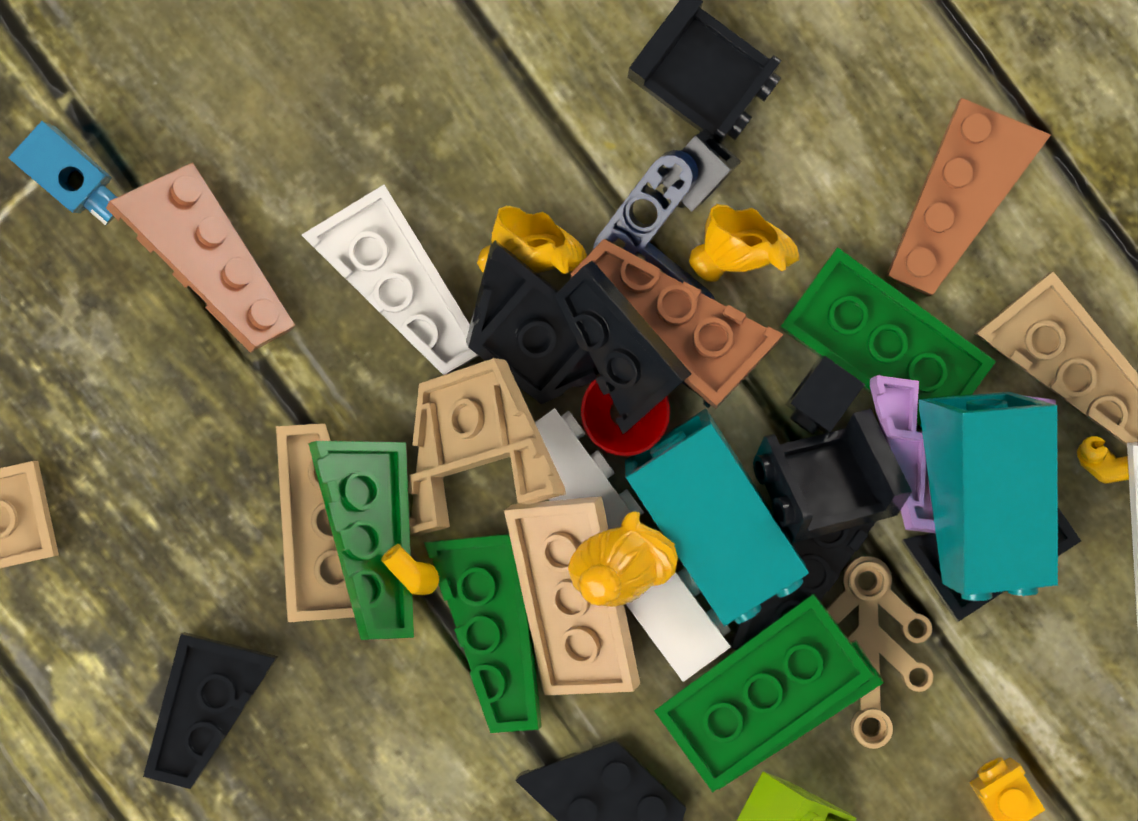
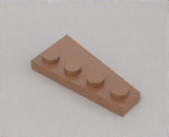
M961 98L954 109L885 278L925 295H933L1051 134Z
M605 239L570 274V278H572L584 265L593 260L691 372V375L684 382L715 410L776 346L784 335L769 326L766 328L747 318L745 313L730 305L725 306L702 294L700 289L686 282L681 283L662 273L660 268Z

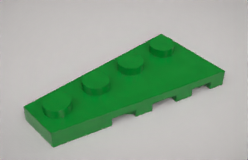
M313 441L308 443L360 639L414 638L412 594L381 561L383 555L396 544H400L411 556L406 442Z
M509 534L424 542L429 559L432 558L434 566L438 571L439 587L444 601L447 600L456 626L454 630L460 648L463 647L471 669L470 676L490 733L540 729L542 723L535 652Z

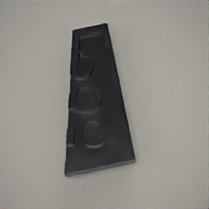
M876 521L792 543L803 559L809 574L802 578L804 582L797 590L784 597H778L775 594L760 604L762 608L754 617L746 622L737 624L730 642L731 648L739 649L814 593L821 601L826 592H829L837 581L840 572L854 552L858 551L868 537V533Z

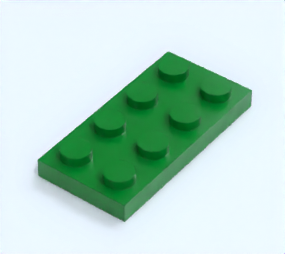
M838 247L830 255L779 326L781 330L819 357H828L865 384L863 388L870 394H872L870 379L877 375L919 381L917 427L921 430L919 399L972 395L996 362Z
M814 593L659 706L654 712L713 793L874 677L875 674Z

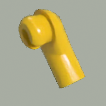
M1090 436L1085 438L1082 444L1079 445L1077 457L1080 465L1098 481L1113 483L1129 480L1128 456L1116 457L1104 446V439L1098 436Z
M400 544L391 547L381 559L386 567L413 595L430 594L436 590L439 584V575L436 568L430 563L416 562Z

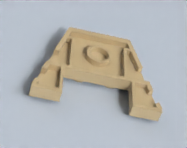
M493 358L419 384L412 444L413 446H419L416 473L409 475L408 493L413 494L411 518L409 517L410 536H420L450 527L443 482L445 476L511 457L518 504H533L566 494L565 486L506 360Z

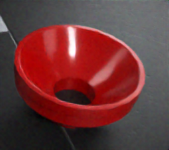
M596 379L591 382L585 391L581 404L583 427L594 444L605 452L618 456L641 454L658 443L666 432L670 420L668 396L626 433L622 434L619 426L612 421L610 416V408L613 404L610 394L603 395Z

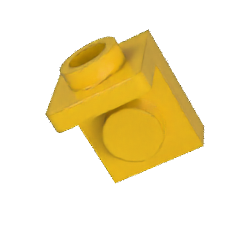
M999 757L987 762L978 769L977 774L979 777L969 782L993 821H1029L1045 811L1042 803L1025 778L1024 774L1026 772L1023 767L1011 757L1006 760Z

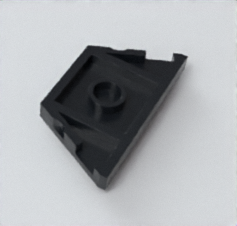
M495 240L490 246L467 334L466 343L468 348L485 361L493 358L506 360L518 387L540 404L562 396L571 387H582L591 383L597 378L596 375L599 372L589 352L580 349L554 296L558 290Z
M615 738L597 744L589 750L557 759L556 762L537 769L523 771L516 777V782L557 821H683L686 811L685 804Z

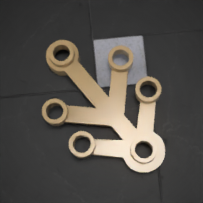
M862 556L854 559L847 565L843 573L844 591L826 610L835 622L839 624L858 605V626L847 636L849 641L857 640L879 675L880 653L901 674L902 681L906 687L915 692L927 690L933 683L932 670L926 664L915 661L879 626L878 605L900 623L902 635L913 643H922L931 636L932 624L930 620L920 613H915L891 590L892 576L884 562L871 556ZM865 571H870L875 578L874 585L869 589H862L858 584L860 574ZM914 619H920L924 624L923 633L917 637H912L908 631V625ZM915 668H922L925 671V680L919 685H912L909 679L910 672ZM880 686L860 698V710L853 716L851 721V731L854 738L864 747L871 749L880 748L887 744L893 733V725L890 718L881 711ZM867 718H876L878 721L877 731L870 735L864 734L862 731L863 721Z

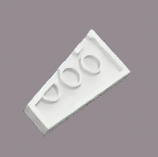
M382 185L302 234L443 375L452 373L478 357L475 352L468 348L466 343L470 327L468 320L385 185Z

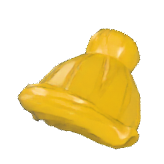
M716 204L710 209L705 224L704 244L692 249L689 263L695 273L703 280L716 282L725 271L747 272L770 264L780 271H785L786 267L799 261L800 257L798 248L793 240L783 231L766 221L757 210L753 208L734 210L730 206Z
M504 206L498 209L492 231V243L495 240L534 272L540 273L557 268L562 274H566L569 271H573L588 256L583 245L568 232L557 226L547 213L529 214L520 208ZM491 245L483 248L477 259V264L483 273Z
M633 511L628 513L623 518L620 527L591 536L580 544L571 556L568 571L574 588L590 604L606 607L628 604L638 599L651 586L664 584L675 574L678 556L674 543L659 531L640 523L639 512Z

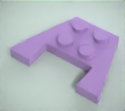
M877 375L870 379V389L879 425L912 490V493L901 509L905 530L936 533L922 432H917L916 430L919 381ZM1026 396L1056 405V400Z

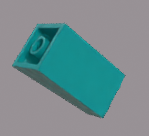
M1012 392L919 399V412L942 584L959 592L963 599L970 601L989 600L992 598L993 592L1008 591L1012 595L1030 596L1038 594L1039 587L1057 586V405Z
M706 408L663 435L660 441L651 449L641 454L632 455L625 460L626 479L663 535L674 543L677 556L724 626L734 620L737 624L746 622L761 610V603L775 594L778 597L787 596L803 584L802 578L809 574L803 559L791 543L784 529L776 522L773 512Z

